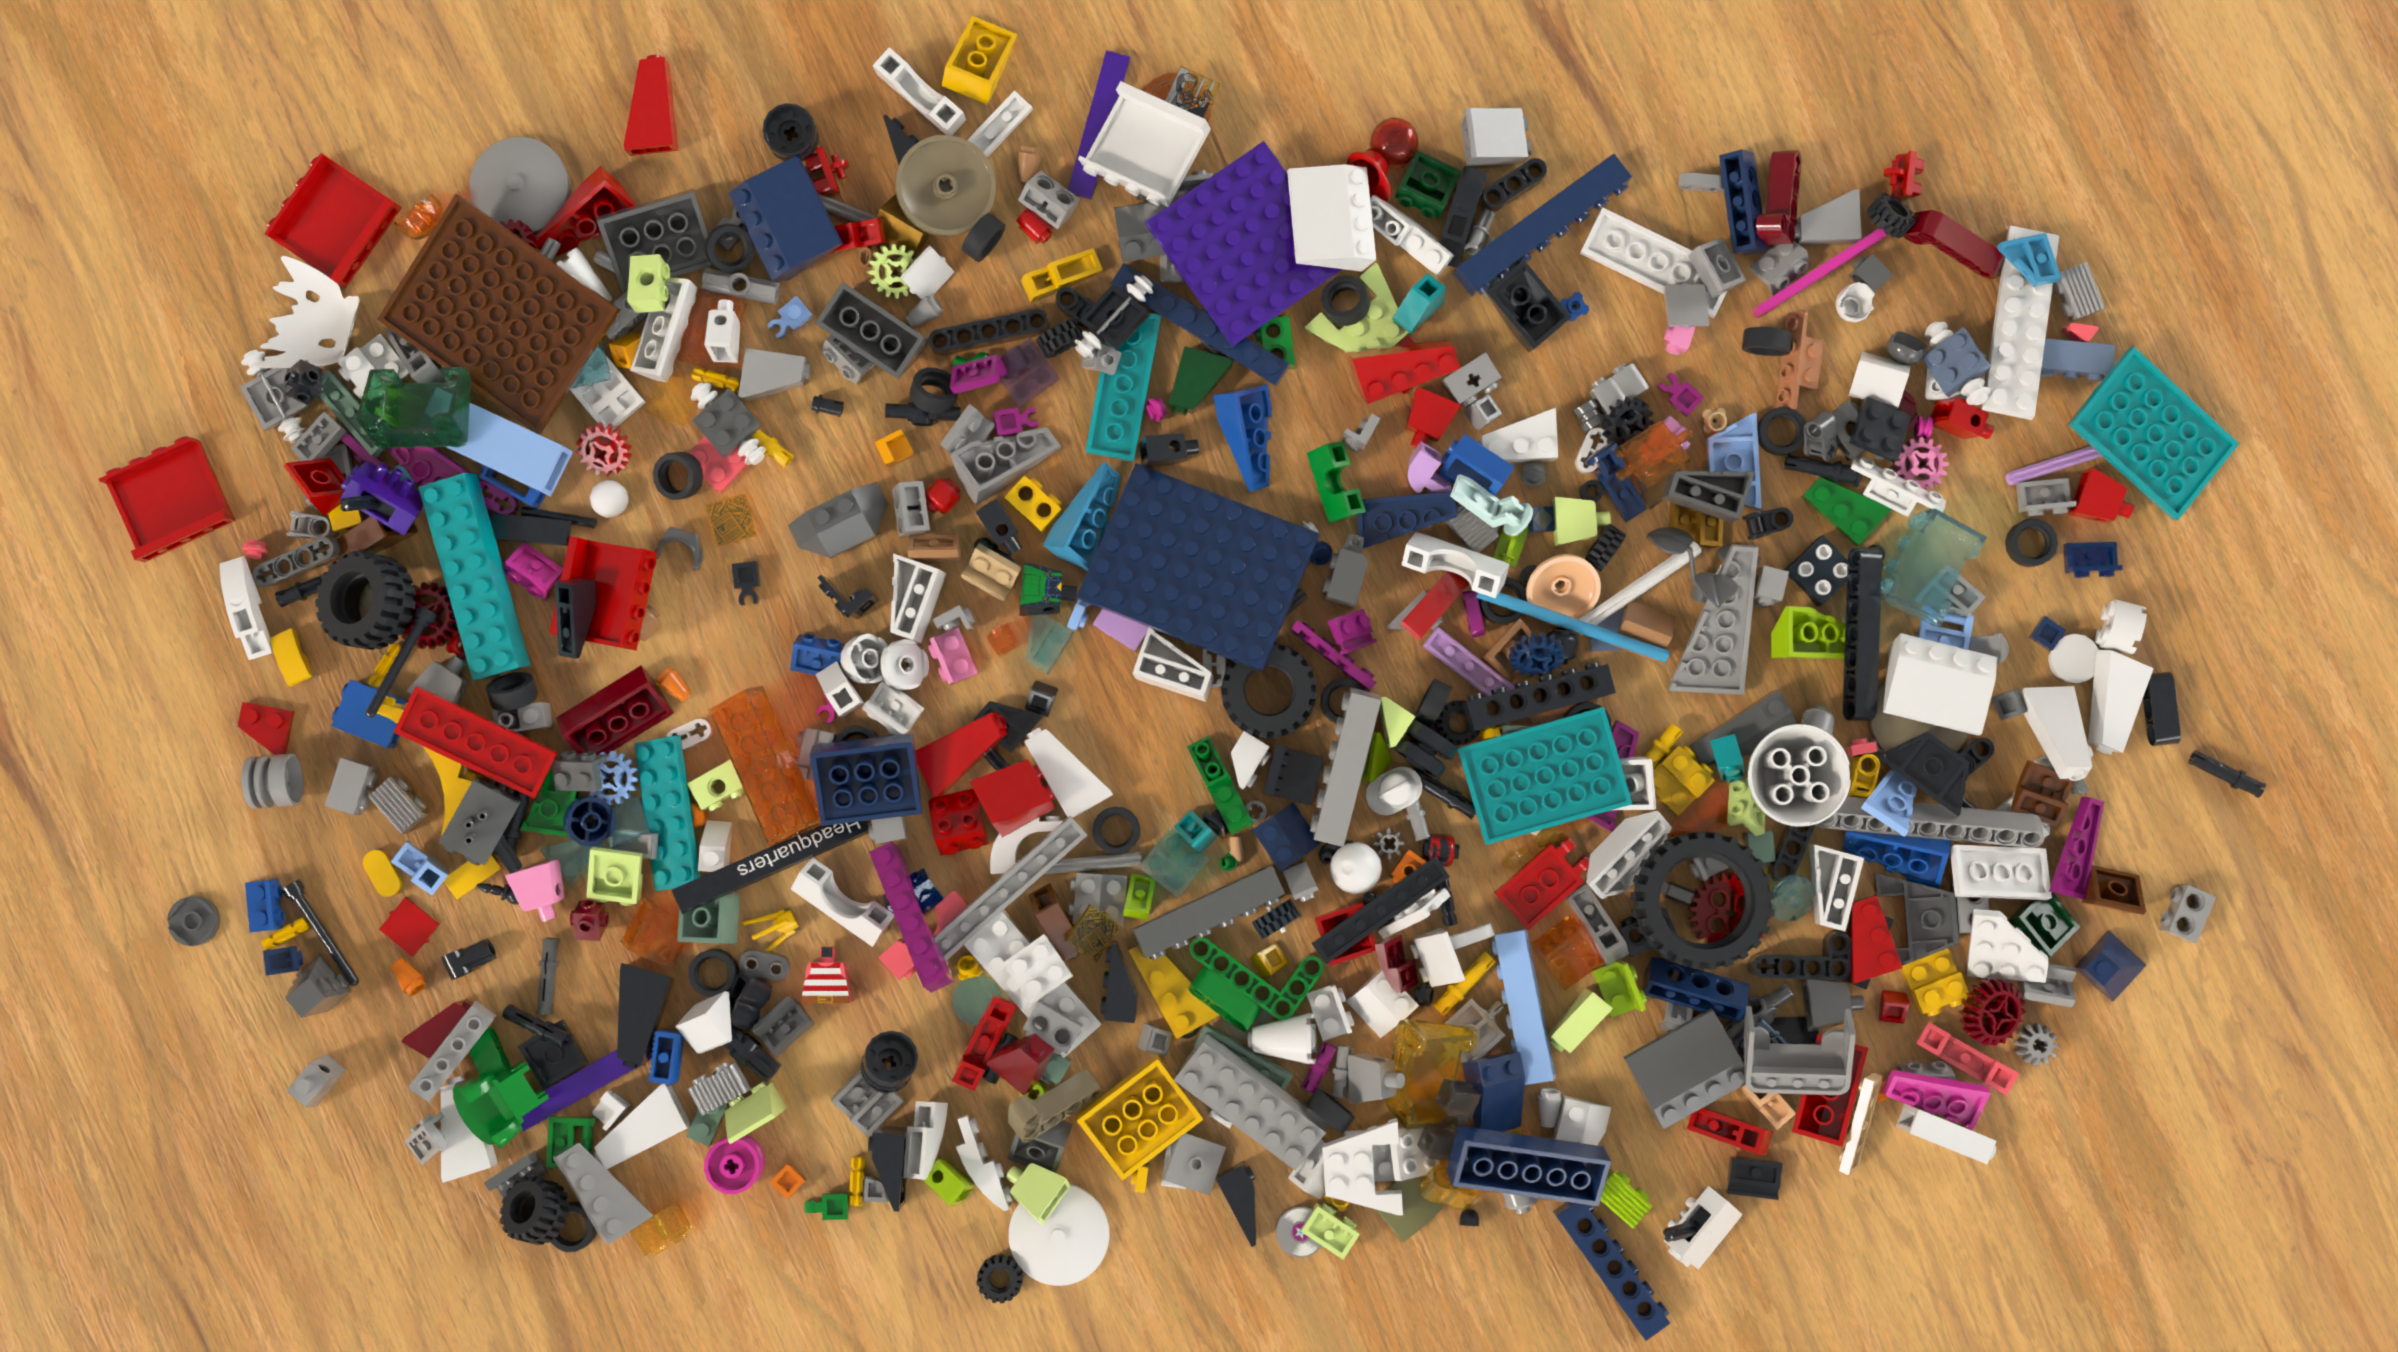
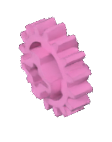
M1923 437L1918 438L1916 442L1914 439H1910L1907 441V445L1903 444L1899 459L1892 464V467L1898 468L1896 473L1906 481L1913 480L1921 488L1924 489L1925 486L1927 490L1933 489V484L1939 485L1942 483L1939 477L1947 475V472L1942 470L1944 467L1949 466V463L1943 462L1942 459L1947 456V453L1940 454L1939 450L1942 446L1940 444L1935 447L1932 446L1933 439H1929L1926 443H1924ZM1914 449H1924L1926 450V452L1920 453L1918 450L1915 451ZM1920 460L1923 462L1921 469L1917 467ZM1921 476L1923 479L1926 478V480L1919 481L1914 479V477Z

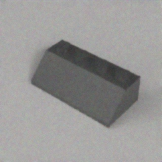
M1181 197L1173 198L1170 205ZM1150 202L1114 207L1122 262L1166 255L1144 223L1167 206L1163 204L1156 206Z
M843 282L815 323L897 379L917 361L928 344V339Z

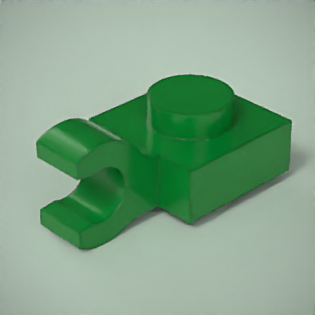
M848 1192L823 1193L822 1201L806 1200L804 1203V1213H822V1220H846L849 1218Z

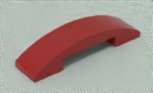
M996 995L992 997L965 1048L952 1082L973 1091L976 1090L985 1072L986 1063L1004 1029L1007 1028L1017 1008V1004Z

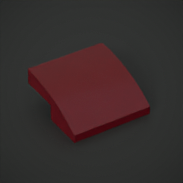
M1393 935L1375 944L1381 969L1396 993H1402L1418 984L1415 959H1405L1402 935Z

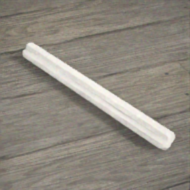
M1696 542L1689 545L1693 549L1694 558L1702 553L1700 546ZM1685 551L1682 554L1672 555L1579 620L1598 625L1689 563L1688 552Z

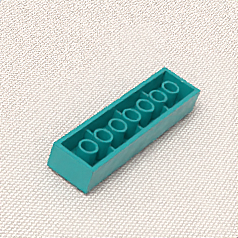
M462 473L418 487L472 680L488 679L531 666L478 475Z

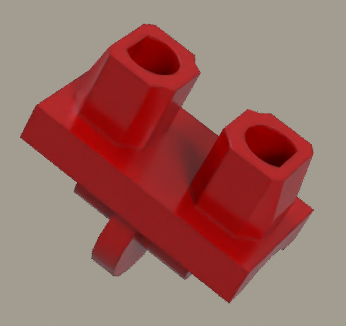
M823 147L815 148L817 153L805 158L810 173L821 169L824 171L825 176L813 180L817 193L826 194L832 192L834 196L840 194L841 192L834 174L837 173L839 180L845 179L844 170L849 168L848 161H840L838 154H834L831 156L833 163L830 165Z
M1915 151L1896 155V160L1892 161V167L1884 169L1883 176L1890 178L1889 185L1892 186L1891 195L1895 196V199L1913 198L1921 194L1922 185L1921 183L1914 182V175L1922 173L1925 161L1917 158V152Z

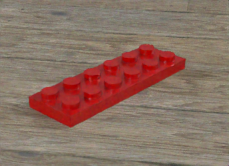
M419 686L414 688L394 730V733L534 799L558 752Z

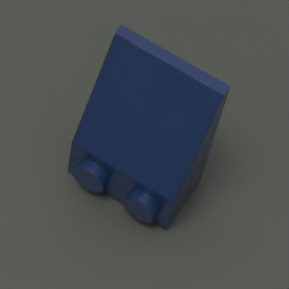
M1501 1052L1462 1062L1475 1128L1503 1132L1521 1127L1525 1074L1520 1052Z

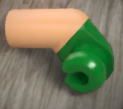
M1242 836L1230 837L1231 850L1219 861V866L1222 870L1232 871L1243 861Z

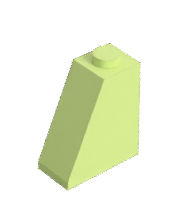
M1585 988L1548 1033V1036L1552 1038L1550 1044L1561 1053L1564 1049L1571 1053L1613 1008L1594 992Z

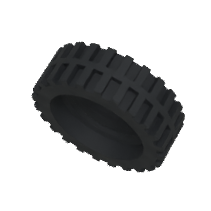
M1716 832L1683 833L1664 840V843L1659 847H1654L1650 851L1651 855L1647 859H1643L1639 865L1642 868L1639 874L1634 876L1633 882L1636 884L1634 892H1631L1630 897L1631 900H1634V909L1631 910L1632 915L1637 918L1639 924L1636 927L1639 933L1646 937V943L1651 948L1656 949L1663 958L1679 965L1697 969H1717L1720 966L1728 967L1733 965L1734 961L1738 959L1743 960L1748 957L1749 954L1747 952L1752 948H1758L1762 943L1759 941L1763 933L1767 934L1770 926H1767L1769 917H1774L1775 910L1771 909V899H1775V892L1770 891L1769 882H1772L1770 874H1765L1762 868L1765 864L1761 859L1754 857L1752 854L1753 850L1750 847L1741 845L1736 838L1722 835V833ZM1694 857H1709L1726 864L1738 876L1745 895L1744 911L1738 925L1730 934L1711 943H1694L1678 936L1665 922L1660 908V891L1664 879L1676 865Z

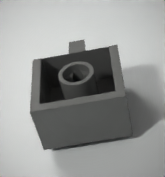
M1349 534L1344 547L1340 548L1338 554L1334 553L1332 555L1328 569L1333 571L1332 576L1325 579L1322 594H1326L1324 601L1352 609L1355 607L1368 565L1367 559L1362 554L1364 537Z

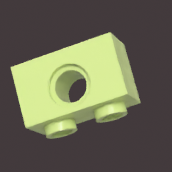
M660 254L630 256L627 301L635 313L665 311V301H668L669 298L666 282L670 278V268Z
M730 759L687 783L700 809H709L710 812L724 805L723 800L729 797L733 800L746 793L744 789L750 786L735 759ZM718 780H722L725 783V790L721 794H718L714 789V785Z

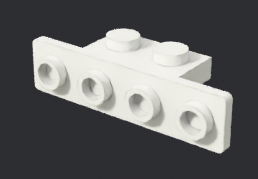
M1856 456L1853 459L1851 469L1871 478L1863 491V495L1907 517L1917 502L1939 513L1944 511L1946 500L1935 491L1929 492L1921 488L1913 480L1906 481L1898 477L1897 473L1888 468L1882 469L1876 466L1869 458Z

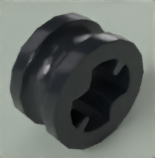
M1595 480L1587 481L1580 488V498L1582 500L1595 501L1596 503L1603 495L1602 485ZM1586 486H1589V488L1594 486L1596 488V498L1594 496L1590 498L1586 496L1588 493L1585 489Z

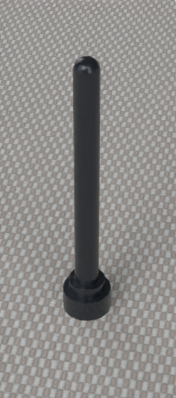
M418 606L414 614L415 624L366 710L367 717H375L422 631L435 621L437 615L432 611Z
M300 879L284 887L281 891L287 899L290 898L292 902H296L351 986L358 985L359 978L304 897L306 894L304 892L305 887Z

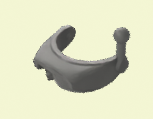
M670 526L663 535L658 548L654 551L657 552L656 559L660 558L663 547L667 542L680 541L692 550L694 556L693 570H699L704 557L700 536Z

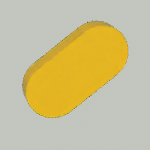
M382 850L369 851L364 856L363 867L375 889L380 895L385 897L397 895L402 889L403 881L396 867L391 863L389 855Z

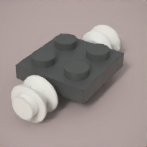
M699 383L692 389L691 400H699L697 406L699 409L704 410L692 420L725 459L740 446L738 455L740 457H747L745 459L746 465L760 463L765 457L766 449L765 447H757L758 439L749 438L763 425L732 389L728 388L718 397L717 391H710L712 387L710 383Z

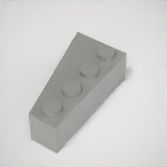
M580 1143L571 1145L553 1157L604 1244L614 1242L653 1217Z

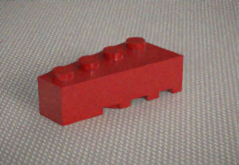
M1446 339L1415 343L1414 345L1407 346L1398 345L1392 346V348L1346 352L1361 398L1367 404L1461 369L1454 346Z

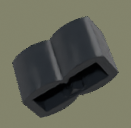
M740 972L735 977L729 991L732 1026L747 1031L753 1028L759 1020L761 1008L771 996L772 986L768 982L744 972Z

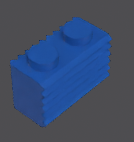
M661 1029L654 1033L656 1037L653 1038L655 1040L653 1045L655 1047L652 1048L654 1052L651 1053L653 1057L651 1058L652 1063L650 1065L652 1067L649 1069L651 1072L649 1073L650 1078L648 1080L654 1083L674 1084L679 1081L684 1037L678 1030Z

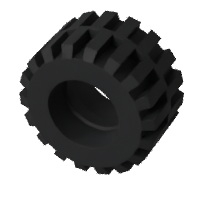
M525 1176L520 1181H515L513 1187L506 1191L507 1195L503 1197L501 1202L503 1206L500 1208L499 1214H502L500 1224H503V1231L508 1233L507 1236L534 1245H544V1243L551 1242L553 1237H557L560 1234L559 1230L564 1228L565 1219L569 1215L567 1209L570 1207V1204L566 1201L568 1198L567 1192H564V1188L558 1185V1183L536 1176Z

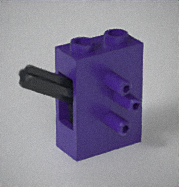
M366 460L361 467L356 465L341 486L345 491L339 501L341 504L340 509L344 512L361 510L400 534L405 535L423 508L420 491L412 487V480L405 478L403 481L400 480L403 472L398 468H394L391 474L387 472L388 467L385 464H379L377 467Z

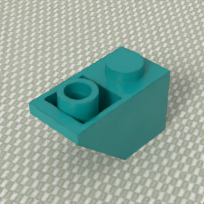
M1427 273L1410 289L1392 320L1412 334L1444 304L1447 287Z
M1735 734L1710 740L1721 782L1727 781V783H1732L1746 776Z

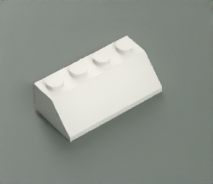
M672 277L667 279L666 286L669 298L668 301H665V311L648 313L630 371L655 381L668 382L669 377L673 373L676 355L681 348L684 330L688 326L691 308L696 301L695 295L698 288L688 279Z

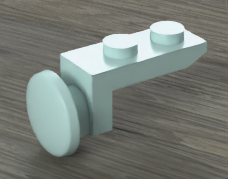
M1461 474L1457 475L1450 495L1454 500L1493 528L1504 524V532L1509 536L1518 535L1527 527L1533 515V508L1529 503L1519 504V500L1513 496L1499 500L1471 478Z

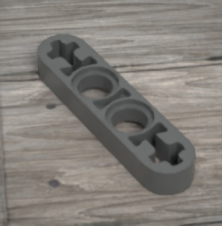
M334 537L315 539L258 565L253 570V580L255 584L261 587L276 585L336 558L340 553V544ZM329 544L330 548L327 552H318V550L325 548ZM305 550L311 555V560L308 564L302 560V554ZM285 559L289 561L291 566L288 573H285L282 569V562ZM267 571H274L275 573L267 576L266 579L263 577Z

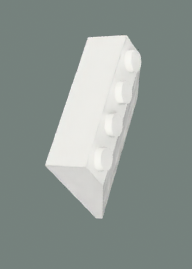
M1343 164L1291 168L1287 170L1296 263L1354 271H1363L1376 260L1367 167Z
M1901 633L1889 645L1883 712L1980 736L1984 728L1996 680L1997 657Z

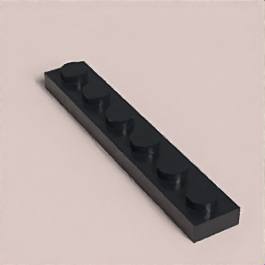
M1434 856L1311 944L1323 962L1328 964L1450 876L1437 857Z

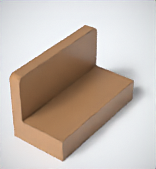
M909 535L908 558L917 562L961 561L959 535Z

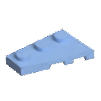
M1891 769L1864 802L1861 809L1905 837L1910 827L1909 820L1913 811L1912 804L1916 796L1917 787Z

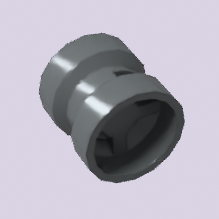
M1595 399L1573 410L1576 418H1582L1581 427L1584 433L1607 421L1603 414L1595 411L1598 408Z

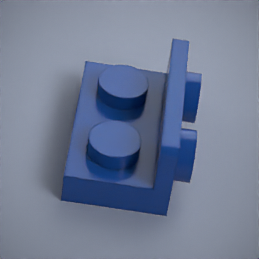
M810 633L799 634L793 643L790 670L816 676L817 673L836 661L841 666V652L845 643H841L840 640L833 638L827 640L817 638L814 634Z
M279 879L245 883L250 933L283 928L285 912L281 909L280 899L283 896V892L281 891L282 886L279 884Z

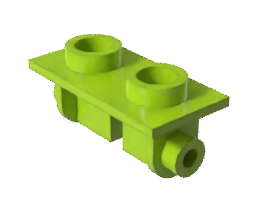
M1528 525L1521 533L1515 536L1507 535L1503 527L1493 558L1509 563L1510 566L1516 568L1529 531Z

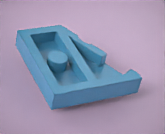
M2046 233L2000 242L1997 246L2004 257L2034 287L2055 283L2061 279Z

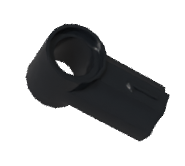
M489 939L482 940L465 949L455 950L441 957L451 980L460 978L472 972V969L497 958L496 950Z

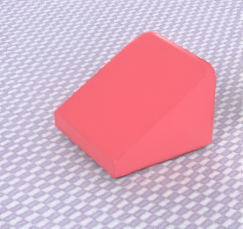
M2071 323L2063 327L2061 331L2072 341L2089 342L2099 327Z

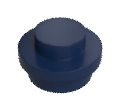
M1318 541L1310 561L1316 565L1328 563L1332 556L1331 546L1325 541Z

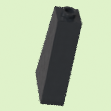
M621 963L617 1058L624 1060V1066L637 1069L638 1065L646 1066L654 1042V1033L658 1030L674 978Z

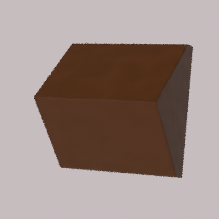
M2092 865L2086 899H2082V903L2127 913L2145 914L2146 908L2139 875Z

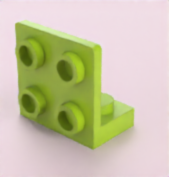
M1618 960L1609 966L1604 965L1591 970L1603 1001L1613 1008L1608 1013L1610 1018L1633 1009L1640 1012L1646 1010L1644 1004L1647 1003L1644 991L1638 989L1635 983L1638 976L1633 965L1629 966L1627 962Z

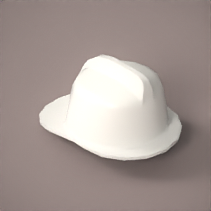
M1397 767L1380 775L1374 782H1370L1366 789V800L1369 807L1377 814L1387 816L1412 805L1422 793L1421 778L1416 771L1409 767Z

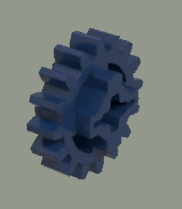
M1544 632L1539 636L1531 633V637L1528 638L1523 635L1521 636V642L1514 641V647H1510V665H1513L1514 671L1520 670V675L1529 673V677H1533L1534 674L1542 677L1543 673L1546 672L1552 674L1553 668L1560 669L1559 663H1564L1565 654L1561 640H1554V635L1545 637Z

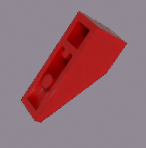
M1701 1108L1692 1113L1687 1129L1758 1155H1766L1773 1133L1769 1129L1706 1108Z

